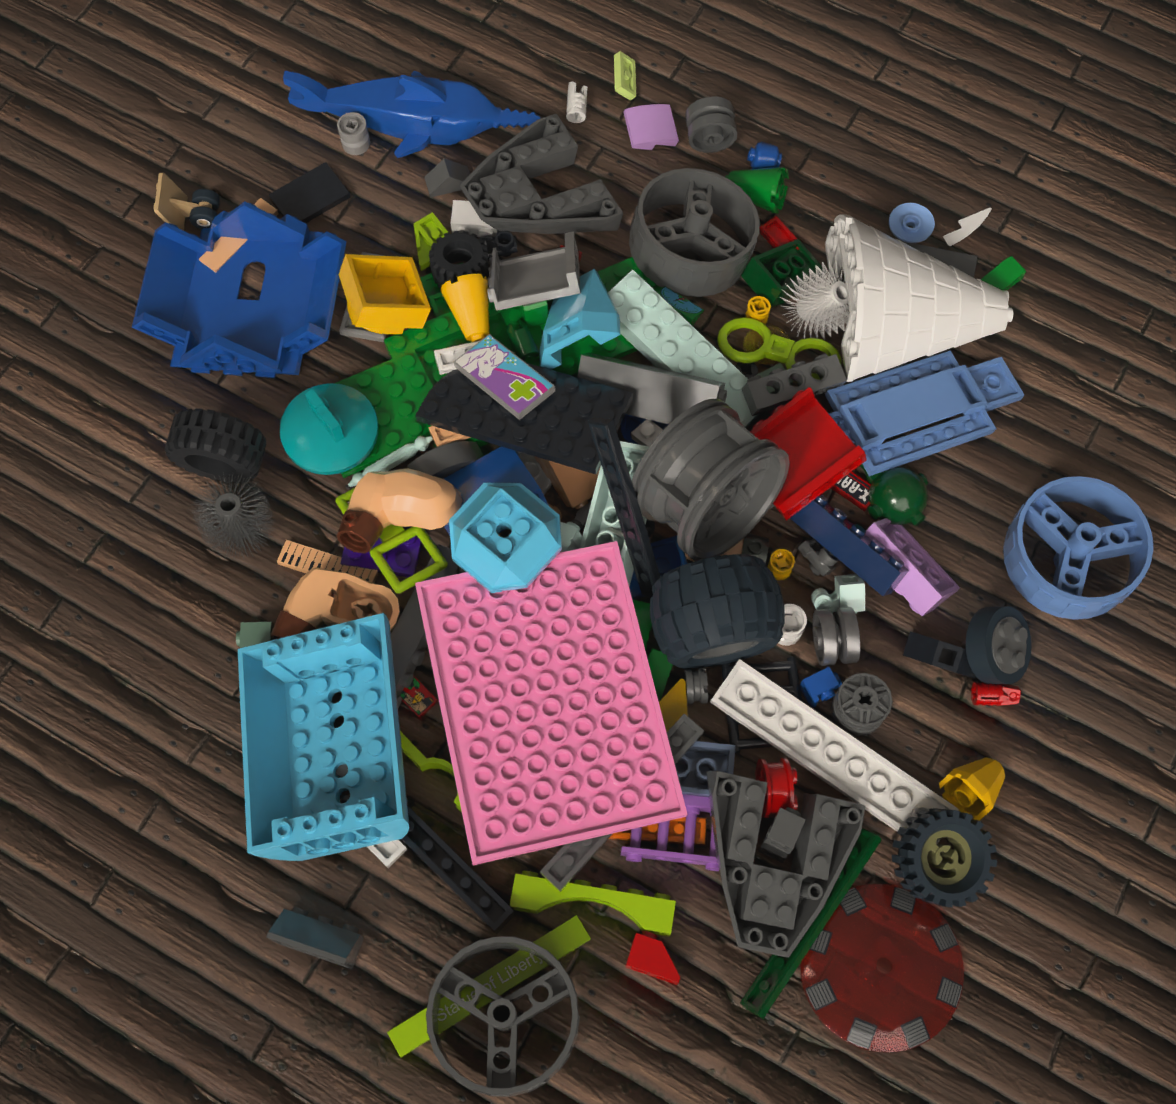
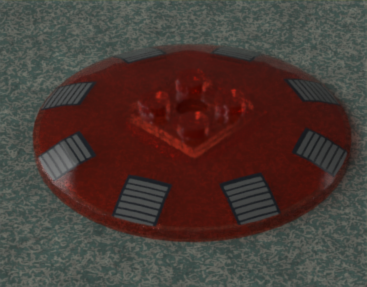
M866 884L850 888L799 964L803 990L819 1020L832 1033L845 1042L864 1050L882 1053L909 1050L924 1044L936 1036L947 1025L957 1009L964 982V965L960 946L953 930L942 914L930 903L909 894L911 891L887 884ZM879 958H886L890 962L891 969L889 973H881L877 969Z

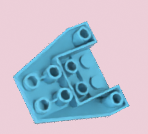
M595 269L580 276V294L553 299L540 346V367L552 370L561 365V349L588 335L600 345L621 335L619 314Z

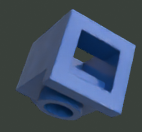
M827 667L803 679L800 684V690L810 707L814 708L817 706L819 699L824 702L835 696V691L842 685L838 674L836 672L833 673L830 667Z

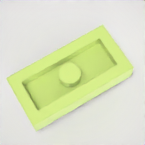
M619 51L614 55L615 91L628 100H632L636 97L635 60Z

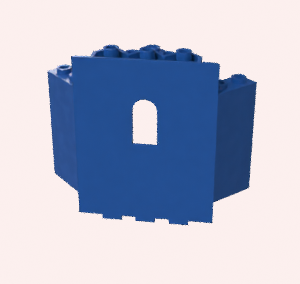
M245 201L231 212L222 211L214 217L211 228L201 229L200 237L195 234H189L174 224L165 222L154 233L132 328L174 346L170 367L191 368L193 373L210 374L211 370H223L224 375L243 376V372H256V377L275 378L276 374L299 375L303 354L328 341L340 279L338 274L343 263L347 241L339 238L334 233L312 232L306 223L300 221L295 216L286 214L279 219L276 215L267 213L257 208L256 205ZM220 237L248 239L217 272H214L199 261V258L206 251L213 252L214 243ZM252 262L264 264L265 275L260 299H238L246 266Z

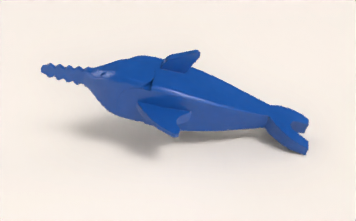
M284 71L283 75L284 84L290 87L288 96L290 104L307 111L329 112L339 117L350 112L361 114L366 120L367 128L403 139L394 153L397 158L421 151L428 144L452 145L469 139L492 127L498 128L503 126L506 128L511 125L515 128L519 125L523 128L540 119L534 112L527 114L526 111L519 113L518 110L511 112L509 108L502 110L500 107H495L482 92L470 84L451 80L440 81V78L425 77L418 71H413L411 76L400 75L398 77L375 79L327 89L314 79L299 73Z

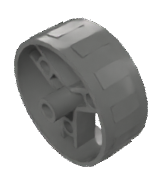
M684 168L671 170L651 180L643 189L630 227L629 246L631 255L643 274L662 288L666 286L677 294L702 297L715 295L727 290L740 279L757 243L760 220L751 198L731 180L703 169ZM666 205H684L682 218L649 226L645 223L644 216L657 208ZM713 213L729 224L735 231L740 243L709 223ZM697 256H700L707 262L695 260L697 259Z
M492 937L479 940L461 949L445 964L437 975L429 994L426 1011L427 1033L433 1053L441 1066L463 1086L472 1091L493 1097L520 1095L531 1092L546 1084L562 1069L570 1057L578 1036L580 1021L578 996L572 979L565 971L561 962L549 951L532 941L517 937ZM497 949H517L531 953L544 960L553 968L550 972L505 998H502L458 969L470 959L484 952ZM465 987H473L475 989L474 998L470 1001H463L461 999L462 990ZM543 987L548 990L549 996L544 1002H537L533 999V993L537 988ZM442 995L488 1024L486 1086L478 1085L464 1077L452 1065L443 1050L438 1032L437 1018ZM483 995L494 1000L488 1007L487 1016L476 1008ZM528 996L533 1006L519 1016L512 1002ZM569 996L572 1006V1022L564 1050L556 1062L540 1077L524 1085L517 1086L518 1026ZM502 1011H510L508 1020L498 1022V1015ZM495 1029L501 1033L511 1032L510 1046L508 1048L496 1047ZM499 1053H507L510 1056V1064L505 1069H498L495 1065L496 1056Z

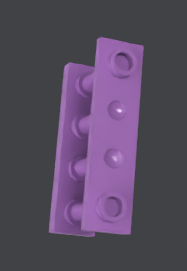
M683 794L688 814L685 822L683 853L667 851L670 821H665L658 825L656 850L640 848L642 827L631 829L630 847L622 846L620 856H626V860L631 862H642V858L706 865V870L719 871L713 825L709 856L693 854L697 815L700 812H707L711 816L709 797Z

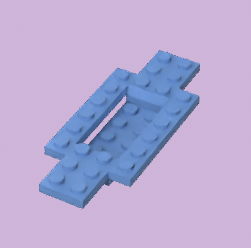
M950 350L828 390L825 396L834 411L829 413V415L856 447L859 445L864 450L867 461L863 463L867 474L871 476L992 434L996 427L987 411L1019 401L1024 397V393L1002 356L967 368L966 365L959 366ZM957 414L963 415L962 417L947 421L945 423L883 443V441L887 438L949 418Z

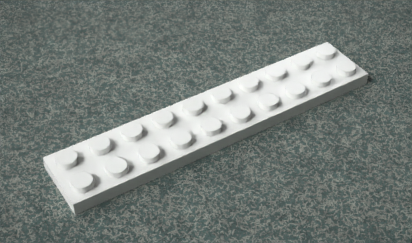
M740 659L710 701L714 706L857 804L865 805L866 811L895 831H898L900 827L908 828L909 825L905 821L909 817H918L916 813L922 810L929 811L931 808L959 810Z

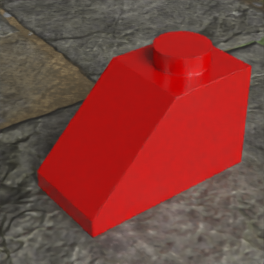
M642 931V934L636 933L625 968L678 985L680 976L663 942L657 940L658 935L647 931Z

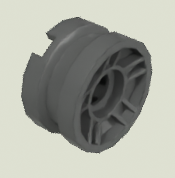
M705 667L698 668L696 671H692L691 668L684 669L687 705L693 704L696 701H699L700 704L708 703V683Z

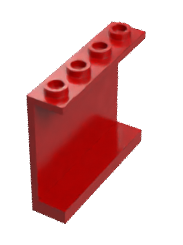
M811 387L798 391L785 406H778L769 418L757 422L753 426V430L750 431L759 440H772L789 456L790 464L786 480L773 502V505L786 521L867 461L864 450L859 445L857 447L822 407L814 397Z

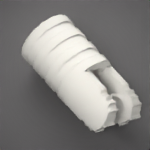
M569 82L566 118L572 123H581L586 118L587 86H583L580 93H576V83Z

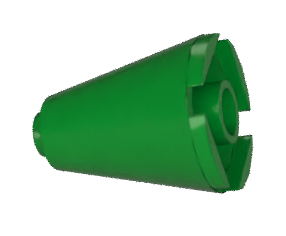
M787 168L734 170L725 176V178L742 188L751 198L754 205L775 214L779 213L778 209L781 210L783 208L788 186L784 183V178L789 179Z

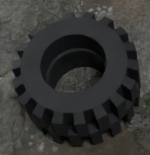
M454 231L453 234L448 232L444 234L443 238H437V243L432 244L429 251L431 272L435 284L438 283L440 289L449 280L451 284L458 282L457 277L462 275L482 274L483 279L485 276L488 278L489 261L487 247L481 238H477L476 234L469 235L468 231H463V233ZM456 261H467L464 264H452Z

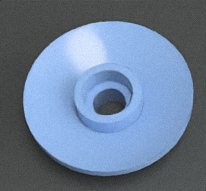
M917 203L901 204L893 209L889 217V228L893 235L907 243H919L926 240L932 234L935 226L934 217L926 207Z

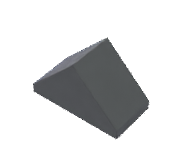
M443 159L424 177L430 198L462 190L459 185L470 175L468 167Z

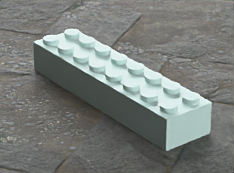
M634 270L630 271L608 292L620 317V334L656 368L725 383L724 390H727L725 403L738 413L744 428H747L760 415H751L742 392L748 379Z

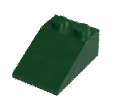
M797 239L752 257L741 277L757 296L767 298L771 308L789 300L791 298L789 295L795 296L790 288L796 292L798 289H795L791 279L799 286L801 283H798L796 275L803 281V272L810 278L809 268L816 274L815 265L821 271L822 266L801 241Z

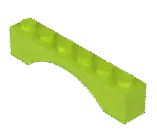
M522 871V875L515 874L510 907L515 911L539 914L549 907L565 902H596L623 913L641 931L667 937L671 935L676 901L670 900L671 896L655 893L654 897L644 896V891L637 889H628V893L617 891L616 886L602 884L601 888L590 886L591 882L584 880H575V883H568L560 892L547 879L539 878L538 873Z

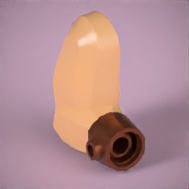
M407 468L394 471L368 472L357 483L352 493L347 511L344 513L337 533V539L344 547L353 552L367 553L379 539L384 528L390 524L401 527L414 526L429 530L442 528L449 523V519L461 508L462 498L460 492L448 481L418 470Z

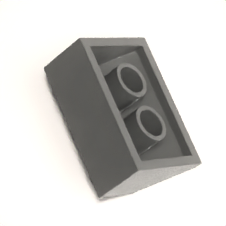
M293 907L292 911L283 909L266 938L279 945L350 969L354 967L364 937L358 934L359 929L344 924L343 928L333 925L334 920L320 915L317 920L307 917L309 912L297 907Z

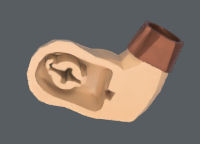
M317 567L312 568L298 581L290 592L270 636L276 640L316 630L324 624L332 626L384 613L387 616L391 632L396 626L400 612L398 598L391 589L373 584L358 576Z

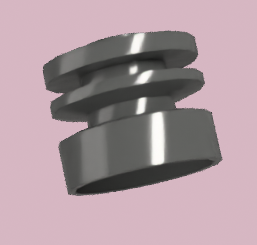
M868 673L854 674L843 682L833 698L831 705L832 719L838 727L852 736H868L879 728L890 713L893 702L891 691L886 683L875 675ZM866 699L868 701V703H864L863 705L859 703V700L862 701Z

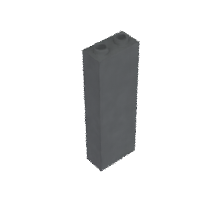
M593 353L582 354L580 358L577 377L633 393V400L628 408L627 415L670 424L681 413L699 402L713 398L726 401L727 390H724L725 383Z

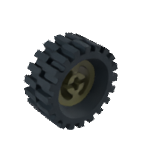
M931 808L929 811L922 810L916 813L918 817H909L905 821L909 827L899 828L897 834L901 835L902 838L900 841L894 840L892 846L898 848V855H892V862L899 863V868L894 869L897 877L904 878L900 882L903 888L912 890L909 894L915 898L944 907L966 906L965 901L973 903L979 898L975 893L984 894L988 890L984 882L986 880L993 881L995 874L989 873L990 866L997 867V860L991 859L990 854L997 852L994 844H988L987 842L992 836L989 831L980 830L984 824L979 820L972 819L973 816L968 813ZM946 838L953 846V849H950L951 846L937 844V839ZM929 864H932L931 867L946 870V873L937 876L930 869Z

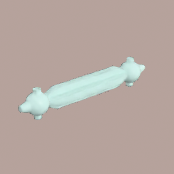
M419 436L415 439L414 443L406 444L366 467L363 473H355L348 484L349 487L356 486L368 472L389 471L415 456L418 450L425 451L433 440L432 436Z

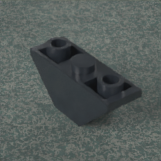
M911 631L909 632L903 656L961 675L977 678L970 668L965 648Z

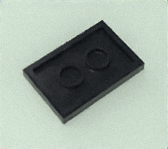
M326 162L268 194L270 200L283 217L288 214L297 217L304 223L311 221L350 198L349 191Z

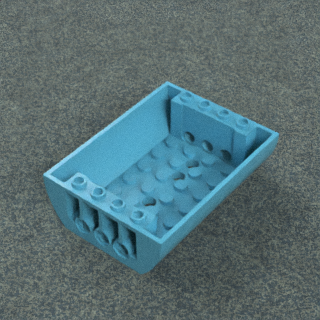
M384 613L238 649L247 853L275 860L304 861L402 839L409 831V819L391 632L387 616ZM342 692L341 700L337 703H332L334 694ZM344 716L343 724L338 728H334L336 718ZM346 764L348 766L347 774L342 778H338L336 769L340 765ZM349 790V800L345 803H340V795L344 791Z

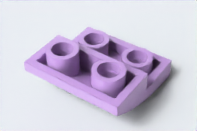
M641 105L624 110L632 148L652 150L655 145L676 146L679 139L670 105Z

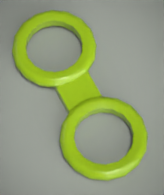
M742 317L733 319L725 323L718 333L717 342L720 351L727 358L739 363H753L763 358H768L784 363L788 370L796 363L795 356L802 350L810 348L823 351L828 356L837 354L840 365L842 362L838 350L831 343L823 339L806 338L795 342L794 340L772 334L771 330L764 323L753 318ZM748 328L758 332L762 336L764 343L758 350L745 353L733 349L729 345L727 337L736 329ZM811 373L814 379L820 380L818 374Z

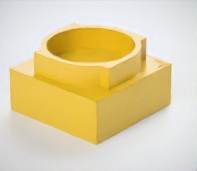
M345 254L338 275L346 296L347 309L352 325L363 327L368 331L379 334H403L405 328L423 329L431 308L413 257Z

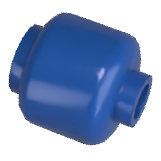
M758 142L755 148L751 147L747 156V161H751V169L776 168L780 166L782 153L779 152L778 146L765 142Z

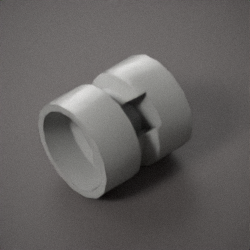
M355 112L342 115L337 123L342 148L350 155L363 154L370 146L365 118Z

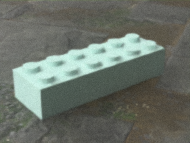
M620 441L632 480L635 470L649 446ZM601 466L579 549L617 541L628 585L630 586L634 568ZM642 515L644 523L646 524L647 519Z

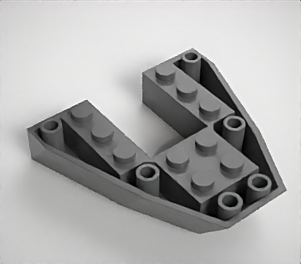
M557 114L533 122L491 153L459 185L479 218L498 231L558 234L573 231L574 233L616 231L619 229L623 216L622 210L601 179L541 199L529 180L531 178L574 164L578 145Z
M706 771L716 859L737 945L739 948L789 958L824 907L861 833L865 805L819 794H804L800 817L806 820L795 843L791 871H782L753 864L767 782L720 771Z

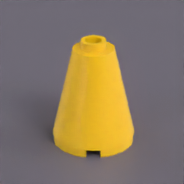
M467 274L457 277L458 282L451 284L450 280L445 282L441 286L442 295L466 340L472 342L481 341L489 335L487 277L485 276L483 279L482 274Z

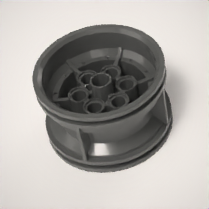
M713 398L699 402L685 410L657 436L639 462L631 481L641 514L648 520L667 523L678 533L677 542L679 548L688 554L691 559L698 561L721 556L740 542L757 525L782 489L790 463L789 456L772 440H759L744 428L738 413L734 409L729 407L724 401Z

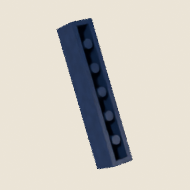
M822 494L790 518L882 596L891 594L909 571L904 567V562L895 555H889L884 550L885 546L875 539L871 540L866 536V531L860 525L852 524L846 519L847 515L842 510L831 507L828 504V499Z

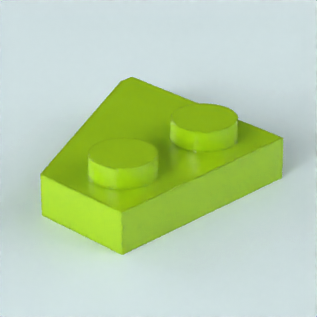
M433 212L413 223L421 271L430 266L429 251L432 244L437 243V238H443L444 234L448 233Z

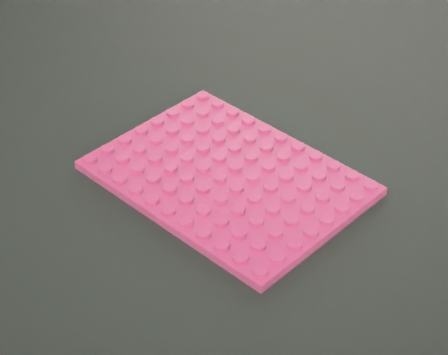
M617 541L558 553L527 588L490 593L467 572L415 583L473 865L687 817L683 794Z

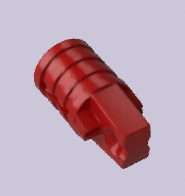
M974 682L971 687L973 705L1003 706L1019 704L1021 689L1018 686Z

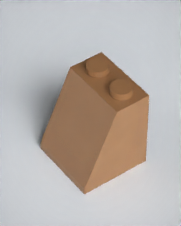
M535 457L566 507L579 509L589 503L588 499L593 497L599 470L595 475Z

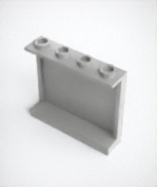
M574 231L565 233V247L499 260L497 249L493 248L492 257L489 258L490 267L488 270L490 278H488L489 288H487L490 303L494 302L496 311L581 293L579 252Z

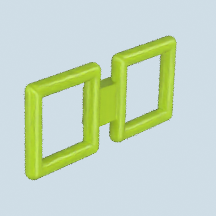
M355 488L338 496L335 500L343 515L347 511L348 502ZM390 524L384 528L379 537L382 543L370 550L371 557L397 594L415 586V583L426 580L448 566V562L424 528L412 526L404 530L401 526ZM418 536L435 563L400 582L382 554Z

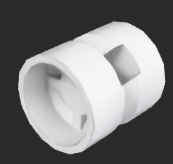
M795 604L784 605L785 624L782 628L783 638L778 644L785 646L795 644L800 640L807 624L805 612Z

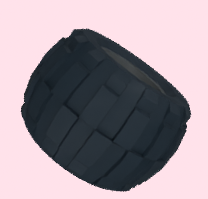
M733 554L691 562L663 574L652 586L653 597L650 598V618L654 636L662 653L667 655L668 662L677 667L703 668L727 664L739 659L743 660L770 650L783 638L782 628L785 624V607L780 587L773 573L766 567V563L755 556Z

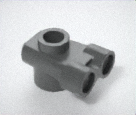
M815 539L807 540L797 548L811 562L809 567L815 574L826 576L836 569L834 564L839 559L825 547L822 548Z

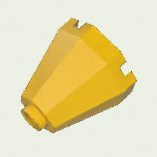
M987 757L954 768L939 782L940 789L944 786L945 790L942 797L958 808V811L968 813L974 817V820L980 821L993 809L1005 779V772L1003 766L997 760Z

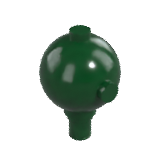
M863 464L860 465L867 475L866 479L871 484L868 494L870 502L868 513L873 519L877 520L879 518L882 520L887 518L891 521L890 524L892 525L912 523L914 526L919 525L925 520L926 516L923 514V511L928 501L926 487L928 481L922 473L917 474L908 468L895 467L869 476Z

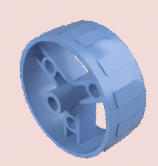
M1083 476L1064 477L1051 481L1037 489L1020 507L1006 533L1003 546L1004 563L1008 576L1017 591L1029 603L1041 611L1060 618L1073 620L1089 619L1102 615L1116 607L1119 603H1122L1142 582L1141 580L1145 577L1152 561L1153 537L1147 518L1140 507L1125 492L1112 484L1095 478ZM1054 502H1073L1093 508L1107 517L1114 525L1101 528L1090 522L1078 525ZM1024 522L1057 552L1054 556L1056 570L1052 584L1037 572L1027 556L1023 544L1022 527ZM1129 554L1130 571L1128 581L1123 590L1105 597L1089 598L1082 596L1090 561Z

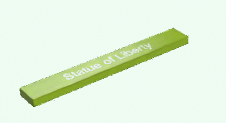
M576 915L533 943L549 951L559 960L590 941L591 938ZM519 950L477 976L474 980L501 996L550 965L531 953ZM471 986L465 987L461 992V999L463 1001H470L475 996V989ZM483 995L476 1008L479 1010L493 1000ZM443 997L440 1000L437 1017L439 1034L468 1017L471 1013L448 998ZM427 1008L387 1032L401 1058L430 1040L427 1033Z

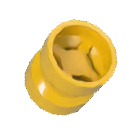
M763 296L751 298L747 305L745 317L753 318L766 324L771 308L769 300Z
M778 549L771 554L767 568L770 569L776 580H785L791 575L795 558L790 551Z

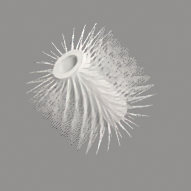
M830 261L829 272L822 262V271L815 265L816 274L809 268L810 278L804 272L803 281L796 275L798 283H801L799 286L791 279L794 287H798V291L796 292L792 288L790 290L799 298L797 299L789 295L797 301V303L791 302L790 304H796L791 306L797 307L786 308L797 309V311L793 310L798 312L795 313L798 314L795 317H800L797 323L800 322L801 318L803 319L802 324L804 320L806 321L804 333L809 321L811 333L813 323H815L814 327L816 325L814 332H817L815 333L816 338H818V330L822 327L820 331L823 332H820L824 340V330L830 337L831 328L837 334L838 326L845 331L844 322L846 324L847 322L844 320L850 315V313L846 312L847 309L850 312V307L848 306L849 301L846 283H844L845 279L843 282L840 281V279H843V269L838 281V271L836 278L834 275L833 279V275L831 277L833 270L830 272L832 269Z

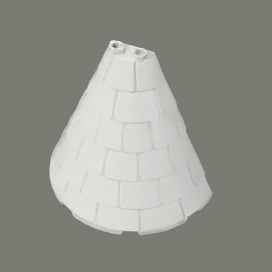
M838 215L834 219V226H830L825 241L828 268L830 261V267H832L830 272L833 270L832 277L833 273L835 275L837 264L836 275L838 271L839 277L843 265L850 307V315L841 343L846 382H853V380L870 373L877 374L919 357L931 356L952 347L956 348L982 337L1006 330L1007 322L1012 321L1013 309L1008 308V291L1000 290L980 279H975L927 253H922L906 243L860 222L850 215Z

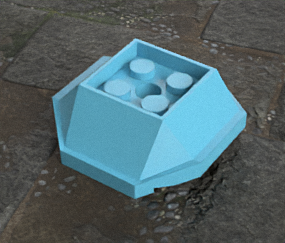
M483 483L449 519L452 560L490 593L527 588L562 550L560 515L521 483ZM503 529L512 531L508 537L498 536L499 532Z

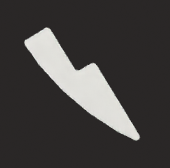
M987 208L959 220L958 223L961 229L943 236L948 246L960 242L976 230L989 215L992 208Z

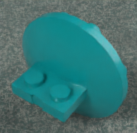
M321 384L301 392L288 404L280 422V438L289 458L302 469L321 475L339 474L356 467L371 453L378 437V419L370 401L358 390L342 384Z

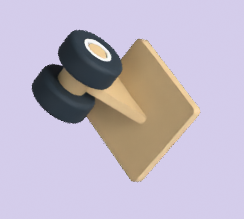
M164 172L159 173L158 183L156 184L154 212L164 222L174 224L183 231L186 217H190L191 224L197 228H211L214 217L218 215L216 210L220 205L219 195L209 189H198L192 194V203L187 202V195Z

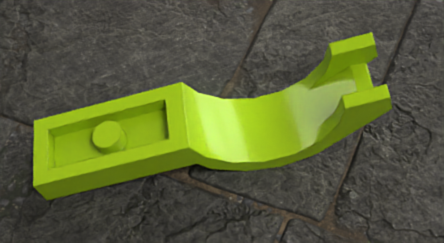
M400 731L403 753L422 772L428 769H442L449 772L455 778L451 763L444 759L426 758ZM457 791L454 803L456 808L462 813Z

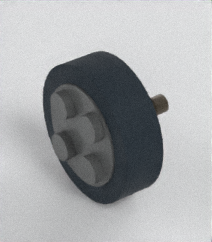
M1013 607L981 608L974 614L969 623L966 640L962 642V648L966 649L970 668L980 681L989 684H1013L1023 677L1028 668L1031 658V635L1025 618Z

